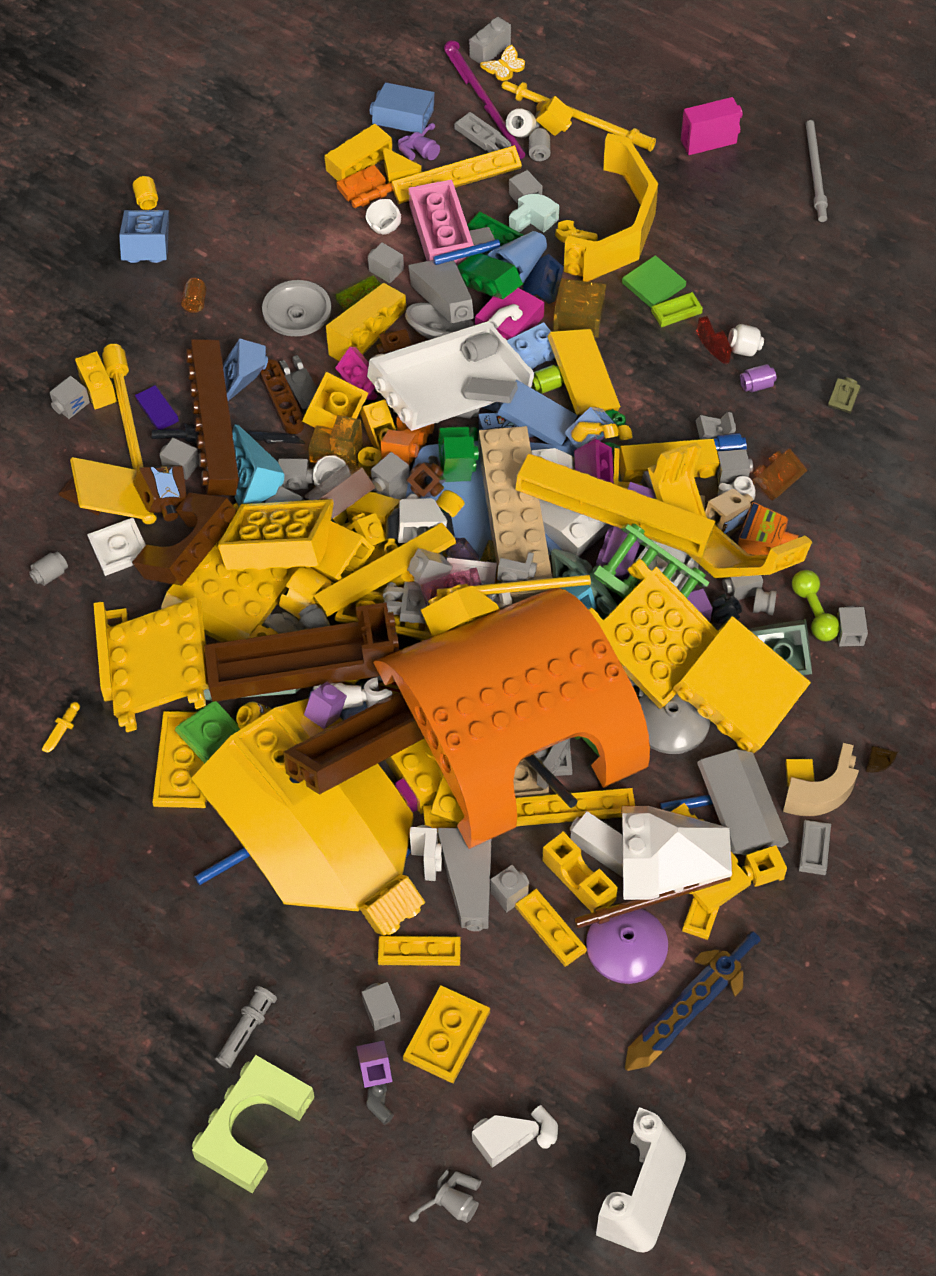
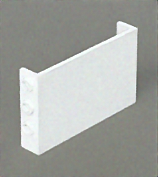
M487 321L371 358L369 360L367 377L374 384L375 389L387 400L388 405L399 415L400 420L413 431L495 403L465 398V390L472 377L513 382L518 380L531 388L534 372L508 344L507 340ZM486 332L495 336L498 342L496 354L477 362H469L465 359L462 345L468 339Z

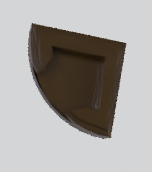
M872 746L866 772L876 773L888 769L894 763L898 752Z

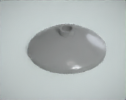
M292 280L281 283L268 292L262 304V312L265 322L274 331L287 336H304L319 330L328 321L331 314V301L326 291L319 285L304 280Z
M430 303L410 305L405 313V318L410 326L429 340L474 326L471 319L451 323Z
M645 693L639 699L647 724L650 748L666 754L685 753L700 745L707 736L710 720L702 717L692 704L682 700L677 693L661 709ZM669 709H676L677 711L671 712Z

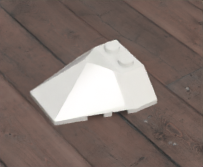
M622 806L624 900H651L658 898L659 894L672 890L679 892L686 886L697 883L700 886L732 876L730 830L728 827L650 806Z

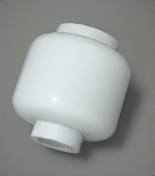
M522 108L515 109L508 114L506 127L511 135L526 138L535 130L536 119L528 110Z
M739 324L730 330L727 343L733 353L751 357L755 355L757 350L760 351L762 349L764 338L761 337L760 330L757 327Z

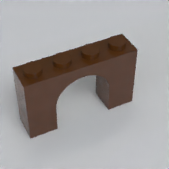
M189 493L175 510L188 527H193L194 530L184 540L170 547L146 545L132 561L144 579L182 586L224 535L237 511L227 497Z

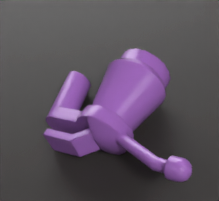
M428 124L422 134L415 132L411 136L399 139V150L411 161L415 158V153L411 148L416 149L424 159L434 160L440 152V146L436 141L423 136L428 130H433L435 124Z

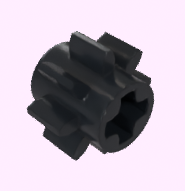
M724 593L712 602L714 605L712 607V617L717 623L727 622L732 616L735 619L740 618L739 614L742 612V607L736 597L728 598L726 593Z

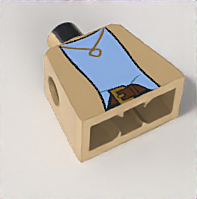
M731 489L708 501L705 514L708 519L715 521V525L722 532L730 537L744 525L749 508H751L754 500L749 494L741 495L736 489Z

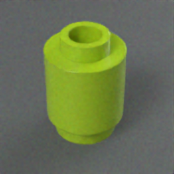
M551 365L535 371L532 389L543 394L561 387L564 380L558 365Z

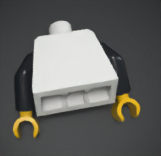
M411 494L406 499L400 500L399 508L394 509L386 521L385 539L388 540V543L384 546L383 556L387 554V550L398 548L395 540H398V543H407L440 523H443L450 533L455 536L451 515L440 508L432 498L420 499L416 494ZM457 542L449 547L453 549L454 556H456L460 549ZM448 548L442 551L444 557L449 555Z

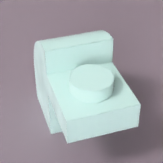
M540 194L522 196L518 199V209L512 211L509 216V227L521 232L529 224H532L544 233L559 221V205L550 198Z

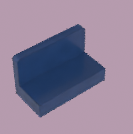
M549 254L540 258L526 278L523 291L531 295H539L548 304L555 302L564 267Z

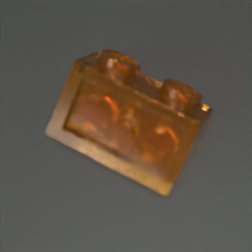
M789 448L783 453L778 450L768 458L770 463L766 467L762 464L752 472L754 477L751 480L753 484L757 482L773 501L808 470Z

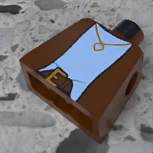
M140 467L133 480V484L146 510L150 513L162 512L165 521L177 519L178 513L175 509L186 497L183 467Z

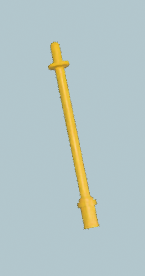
M504 81L501 85L504 90L516 94L517 101H521L523 98L536 103L550 100V98L528 90L525 82L518 86ZM568 106L574 111L573 118L615 135L630 138L636 146L651 152L656 144V138L642 134L636 128L629 131Z

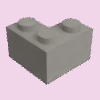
M390 452L371 469L372 483L375 486L373 492L399 500L406 499L407 479L410 477L409 465L393 452Z

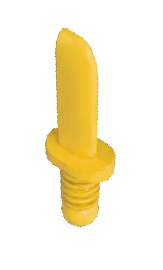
M77 702L70 704V708L65 712L62 719L57 717L55 722L58 724L44 744L42 751H52L66 729L72 730L74 725L71 722L80 709V705Z

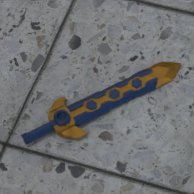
M751 931L746 936L747 938L731 954L727 951L719 952V950L701 952L695 958V963L703 964L707 967L682 991L681 995L659 1018L652 1022L628 1047L625 1063L627 1071L649 1067L667 1049L678 1034L729 983L734 997L743 990V971H741L739 961L754 945L761 941L754 931Z

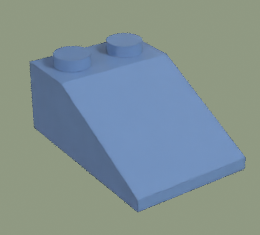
M124 210L120 230L121 260H127L130 263H136L140 260L158 263L167 260L169 210Z

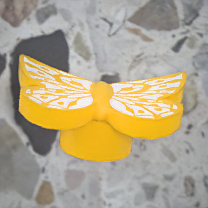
M509 45L503 52L501 59H498V61L481 62L480 67L488 73L495 74L498 80L506 81L512 78L513 72H520L525 68V61L518 58L515 48Z

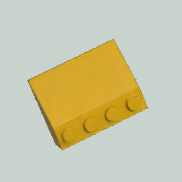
M333 499L241 504L218 544L226 570L236 569L242 571L256 568L264 570L278 567L287 569L301 566L309 568L319 566L327 548L334 505Z

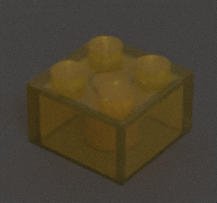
M561 278L554 310L553 331L591 329L593 336L599 337L605 306L606 284Z

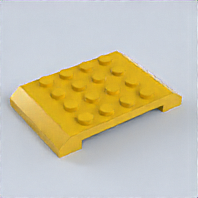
M235 503L233 506L238 511L239 505ZM221 537L182 586L173 584L165 595L161 609L197 597L201 601L204 633L220 642L247 639L259 624L262 626L280 601L281 595L285 594L289 589L286 585L300 567L287 569L278 567L264 570L256 568L242 571L236 569L226 570L218 547L222 539Z

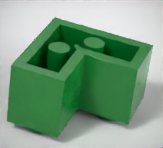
M469 427L440 428L438 436L440 468L444 472L442 476L446 479L445 482L471 481L472 472H476V460L479 458L478 446H474V436L469 435Z

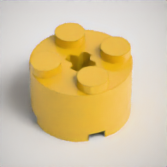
M302 566L287 583L288 593L287 595H281L279 606L300 619L299 613L304 608L313 604L320 608L313 595L334 583L313 568H304Z

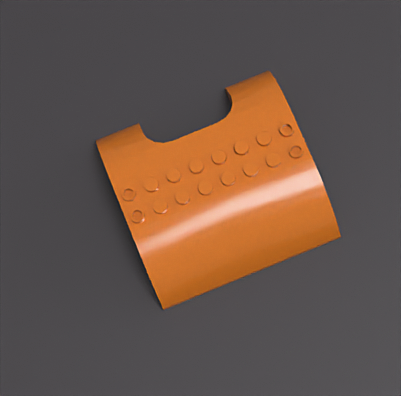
M548 589L374 661V665L385 686L396 681L465 816L457 827L469 849L515 829L517 824V805L513 779L517 765L528 756L569 738L578 736L588 738L596 746L600 755L591 766L603 788L642 771L649 765V734L636 692L599 623L577 597L564 589Z

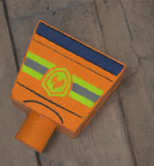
M752 502L739 537L738 546L751 555H768L771 548L797 539L799 535L786 532L787 517Z

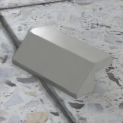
M735 749L701 759L697 762L720 823L730 830L732 853L748 855L756 852L764 845L783 847L789 843L753 752Z

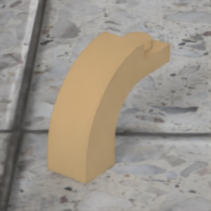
M843 743L837 770L830 778L820 782H809L791 777L783 812L799 816H816L833 811L842 805L850 796L859 770L854 769L856 756L852 755L854 745Z

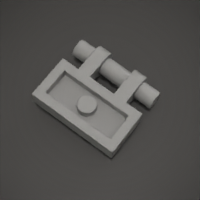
M393 582L388 583L383 591L384 602H387L388 612L400 615V621L425 624L421 609L428 605L430 585L428 584L425 587L416 582H405L404 588L397 587Z

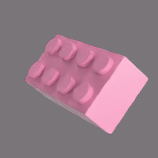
M452 180L409 188V205L427 261L433 260V256L474 246ZM468 257L454 260L456 266H458Z

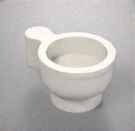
M740 476L732 484L721 483L719 485L718 496L731 489H736L741 495L749 494L753 500L755 499V486L749 477Z

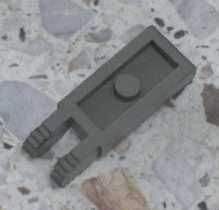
M298 355L292 357V362L297 371L290 373L285 360L279 361V365L301 412L305 414L317 391V387L307 369L303 367Z

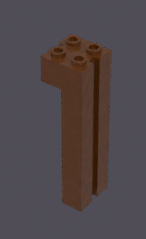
M387 602L356 607L358 622L204 645L208 686L212 702L319 686L326 682L332 684L378 677L380 674L374 665V661L399 651L394 613L388 612Z
M400 691L283 751L286 774L298 782L305 780L306 787L320 795L424 739V736Z

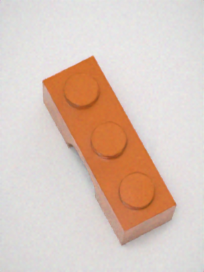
M398 415L397 431L388 430L381 440V459L385 458L390 452H393L410 466L413 459L417 458L420 448L426 444L429 434L433 433L434 424L411 431L400 420Z

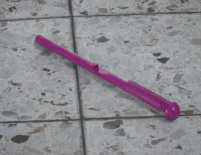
M455 40L448 41L444 46L445 53L465 84L470 83L478 97L485 104L484 109L490 114L503 136L510 142L511 146L515 145L519 158L523 159L525 152L516 138L508 132L505 121L458 50L460 47L459 43Z

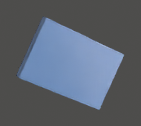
M516 380L518 389L511 403H503L497 414L518 427L527 426L530 434L548 444L562 446L567 437L565 431L574 423L578 415Z

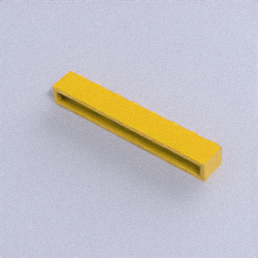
M528 453L517 475L515 488L517 491L618 528H622L626 524L631 526L634 523L645 531L643 535L647 538L700 558L703 557L715 525L714 520L686 511L683 508L669 505L658 499L647 497L636 491L614 485L611 482L592 477L589 474L570 469L564 465L545 460L539 456Z

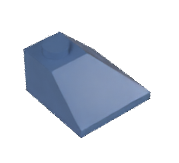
M243 339L238 340L223 363L228 401L257 378L262 369L266 368L268 363L266 346Z

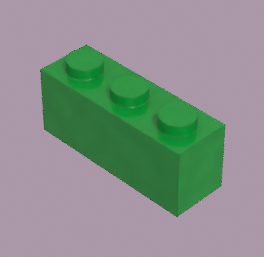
M481 253L468 257L457 266L466 287L500 299L506 298L523 284L515 265Z

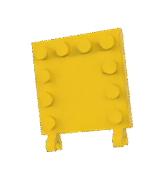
M638 559L627 570L633 577L640 579L641 582L604 620L593 608H590L589 611L605 633L626 674L661 709L676 695L677 692L673 687L683 678L718 634V630L657 567L650 570L641 559Z
M197 597L107 628L114 715L118 718L119 726L126 727L127 733L137 730L135 714L186 696H188L189 703H195L196 709L206 706L204 690L209 689L204 647L206 642L201 601Z

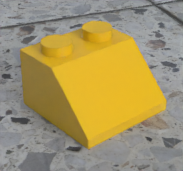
M457 585L446 591L447 596L439 595L428 601L429 606L421 609V612L432 637L497 611L499 607L475 587L461 588V585Z

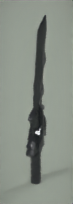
M184 423L185 429L152 430V439L184 438L187 442H194V446H197V435H199V432H195L194 424ZM246 431L254 440L264 441L267 444L276 442L305 444L295 434Z

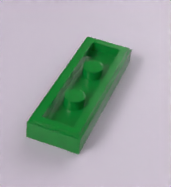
M480 211L467 224L469 231L489 227L494 239L499 240L500 246L524 236L520 232Z

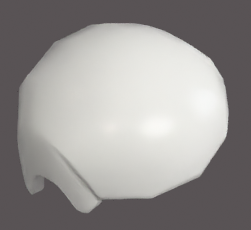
M379 199L373 202L366 211L365 217L369 226L378 234H389L395 231L401 223L400 211L390 199Z
M336 455L324 456L318 460L312 471V479L315 486H318L344 467L346 462Z

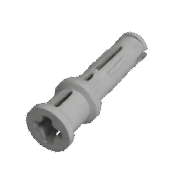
M255 987V994L251 1001L242 1008L241 1014L243 1016L215 1058L219 1064L226 1068L232 1067L233 1062L256 1025L263 1023L266 1011L271 1003H275L277 1000L273 993L263 987Z

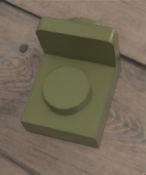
M844 377V380L838 378L828 406L851 414L857 395L860 393L861 385H858V382L851 378Z

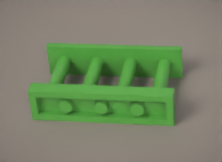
M634 523L631 526L629 524L622 526L621 530L628 535L609 563L603 565V567L600 565L595 566L589 574L624 599L636 587L635 585L639 579L630 575L627 580L624 579L622 582L615 577V570L635 541L648 549L641 559L647 567L657 555L668 563L662 573L669 580L676 570L688 577V580L680 590L686 598H688L696 585L707 587L710 583L704 579L706 575L695 567L690 569L644 536L645 531Z

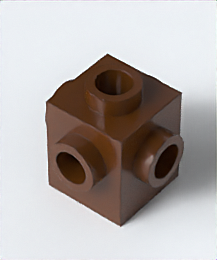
M426 462L417 464L411 470V475L407 479L412 485L410 487L411 490L419 497H436L444 489L442 484L446 481L442 476L444 474L443 470L436 463L431 465ZM428 476L433 479L430 484L426 482Z

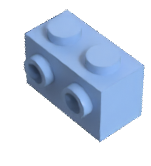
M544 322L507 340L508 344L531 369L555 358L547 337L551 331Z

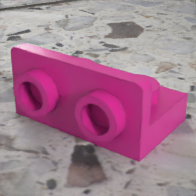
M349 347L335 368L341 374L342 380L368 392L369 394L366 399L375 400L378 397L373 391L375 386L367 377L369 362L356 347Z

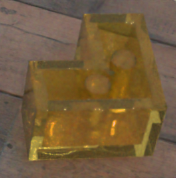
M338 415L333 428L316 425L308 447L310 462L317 463L324 456L336 455L343 459L346 465L348 463L358 465V453L363 449L361 420Z

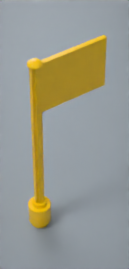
M109 344L103 349L102 358L109 378L114 379L133 469L72 457L70 462L79 507L140 518L145 524H153L157 517L154 513L146 510L133 484L138 469L143 467V462L124 376L129 372L126 354L120 345Z

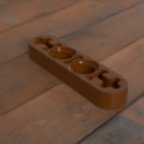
M269 359L266 368L260 372L261 380L285 432L288 434H299L304 429L303 415L279 363ZM269 369H271V371L274 373V377L272 378L269 371H267ZM275 385L284 387L281 391L272 390V387ZM283 402H289L292 404L291 407L287 409L279 407V405ZM292 416L294 422L297 424L293 425L290 422L289 417Z

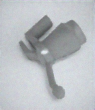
M446 1170L438 1180V1190L435 1198L417 1208L415 1212H412L409 1215V1220L411 1222L417 1221L420 1212L436 1203L439 1206L445 1207L457 1220L468 1223L474 1216L479 1203L474 1200L473 1196L453 1188L456 1184L476 1191L482 1181L456 1171L448 1182L442 1186L448 1178L449 1172Z

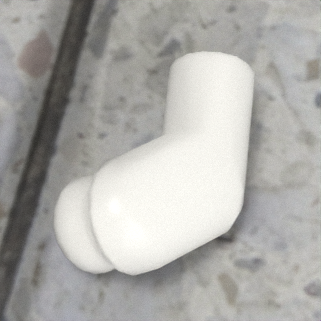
M512 304L500 308L491 317L489 322L497 329L507 317L511 316L516 321L523 315V312L519 309L518 305Z
M540 1105L531 1115L541 1125V1134L537 1137V1143L542 1148L547 1149L557 1140L558 1124L545 1108Z

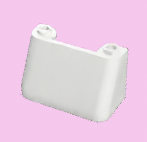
M639 1107L634 1119V1132L630 1143L637 1145L640 1151L639 1161L644 1164L632 1196L621 1192H614L606 1197L599 1213L596 1236L643 1253L650 1251L656 1244L685 1163L686 1153L685 1149L658 1115Z

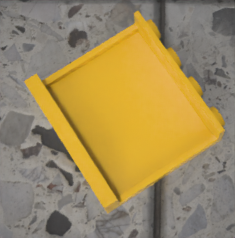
M732 616L718 630V634L673 689L682 700L692 704L702 717L712 721L722 734L731 737L741 750L753 752L754 754L768 740L811 682Z

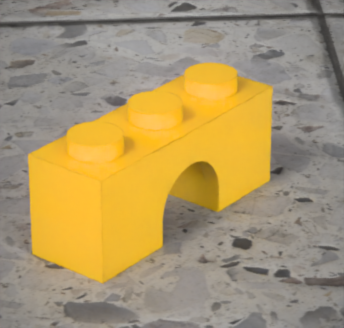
M564 832L543 847V862L591 912L602 906L608 908L616 901L618 887L600 869L593 872L585 864L581 856V849Z

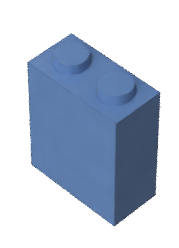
M385 83L382 89L378 90L376 100L370 106V115H373L372 124L410 132H420L422 134L434 111V92Z

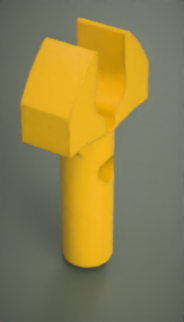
M570 220L559 222L558 229L555 230V236L563 243H565L567 235L590 241H597L598 239L596 233L576 229L574 221Z

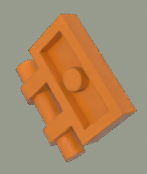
M375 165L337 182V189L348 202L351 201L354 208L367 206L370 204V201L376 198L382 199L387 196V193L393 191L391 183L386 184L385 177Z

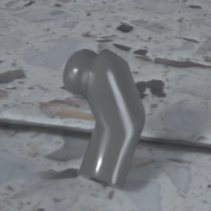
M386 1084L369 1087L366 1105L385 1125L393 1118L394 1114L384 1105L387 1086Z

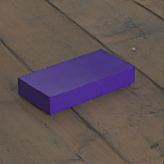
M156 385L135 395L136 401L157 430H163L179 422L177 414Z

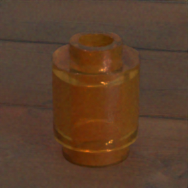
M191 278L184 285L181 305L188 312L196 313L204 308L207 289L201 279Z

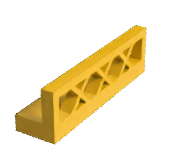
M104 602L94 603L100 686L104 701H111L113 697L107 628L111 626L108 625V619L122 617V623L128 621L126 608L106 611Z

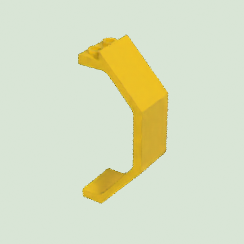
M608 133L605 146L604 171L623 175L641 207L633 226L600 241H590L567 235L565 240L564 272L582 276L583 284L638 261L656 216L659 184L631 139Z
M694 442L661 453L657 459V464L647 467L656 498L669 505L707 517L694 479V469L702 447ZM714 525L712 536L703 557L700 558L689 553L687 554L714 578L770 575L803 562L812 541L807 536H802L771 548L768 555H749Z

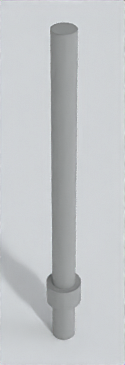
M809 120L806 122L815 190L814 207L818 213V220L825 222L827 220L826 208L828 203L823 190L814 121Z

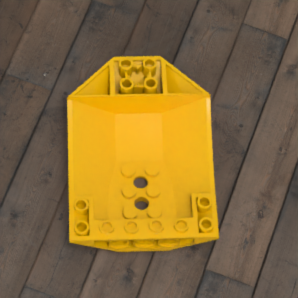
M309 698L273 708L231 735L191 778L192 782L244 846L281 898L283 904L359 911V907L400 874L403 875L410 839V827H412L414 817L413 813L379 764L368 768L320 795L306 787L305 780L300 783L291 782L290 776L286 774L285 762H276L277 757L284 755L283 751L343 720L339 718L327 728H321L304 716Z

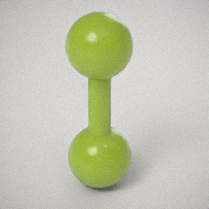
M810 570L799 571L792 579V588L798 596L807 598L815 615L811 624L812 633L820 641H831L838 635L840 624L834 615L824 613L816 595L820 588L819 577Z

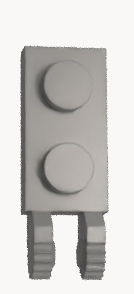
M471 112L454 123L455 130L485 151L487 150L488 153L511 147L510 142L500 132Z

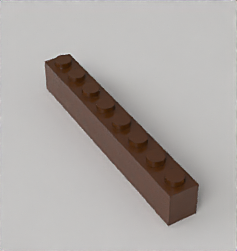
M191 339L190 349H186V363H190V366H188V379L193 382L190 384V396L195 397V400L192 402L193 414H197L194 423L195 432H199V435H197V449L202 451V453H199V466L204 467V471L201 474L202 485H206L207 495H236L239 477L219 340Z

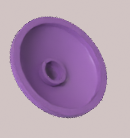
M638 909L610 918L609 922L600 925L598 923L592 924L587 934L586 948L592 965L600 974L615 982L632 984L645 981L660 970L667 956L668 938L664 927L655 916L646 910ZM630 934L633 938L627 940L624 938V935Z

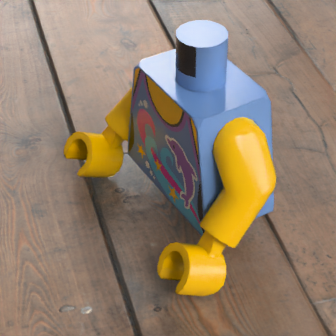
M590 407L565 431V435L569 440L562 446L578 449L594 439L601 441L604 437L606 439L618 435L620 440L632 439V431L627 425L617 427L602 408Z

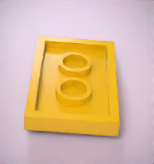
M440 985L403 1055V1060L454 1084L490 1014V1008Z

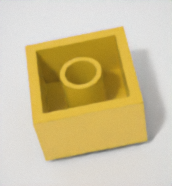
M326 372L302 422L345 442L369 393Z

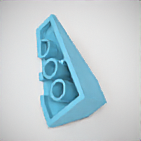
M234 425L232 435L239 477L235 499L239 507L241 504L261 503L276 495L278 488L284 482V472L279 463L239 425Z

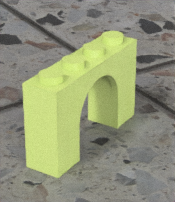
M255 1055L251 1062L245 1063L240 1072L241 1078L236 1085H231L224 1096V1103L220 1109L216 1108L212 1112L208 1120V1127L204 1133L200 1132L196 1136L192 1144V1152L197 1161L251 1193L254 1192L268 1170L265 1159L241 1146L232 1137V1126L238 1114L254 1104H269L300 1121L315 1098L312 1087Z

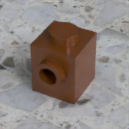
M407 329L379 334L380 344L376 345L378 354H387L409 347L411 342Z

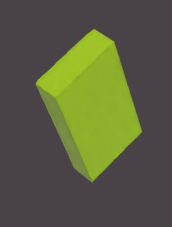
M693 292L659 303L651 308V312L660 327L702 314L703 310Z

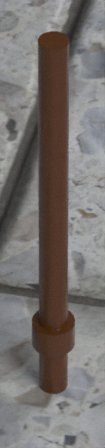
M727 877L700 886L698 883L684 887L679 892L672 890L659 894L658 898L651 900H630L608 908L602 906L594 909L592 913L574 918L577 928L594 923L600 925L609 922L610 918L718 885L731 879Z

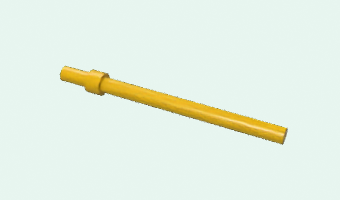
M590 575L475 585L473 587L484 595L584 586L590 585L591 580ZM459 584L461 588L469 587L468 584ZM450 588L437 589V596H447L446 591Z

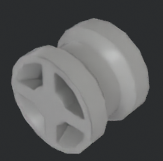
M756 588L753 613L762 611L766 612L767 615L773 616L777 591L764 592L762 589Z

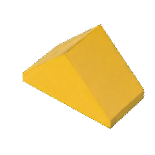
M387 148L383 150L384 168L388 183L422 173L421 165Z

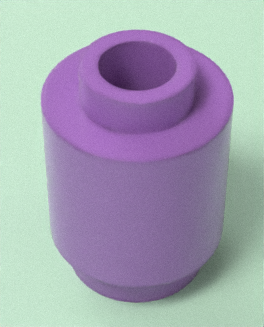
M768 364L747 369L745 373L740 374L741 386L745 392H755L773 387L774 381L777 379L774 368H770Z

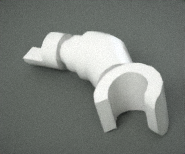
M377 677L367 681L364 689H362L361 685L331 684L347 695L343 706L344 710L363 706V702H366L369 708L392 696L391 690L384 689L379 691Z

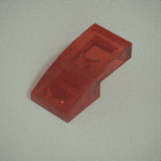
M708 316L700 317L697 327V334L700 340L714 357L722 363L728 364L730 362L731 346L724 331L715 333Z

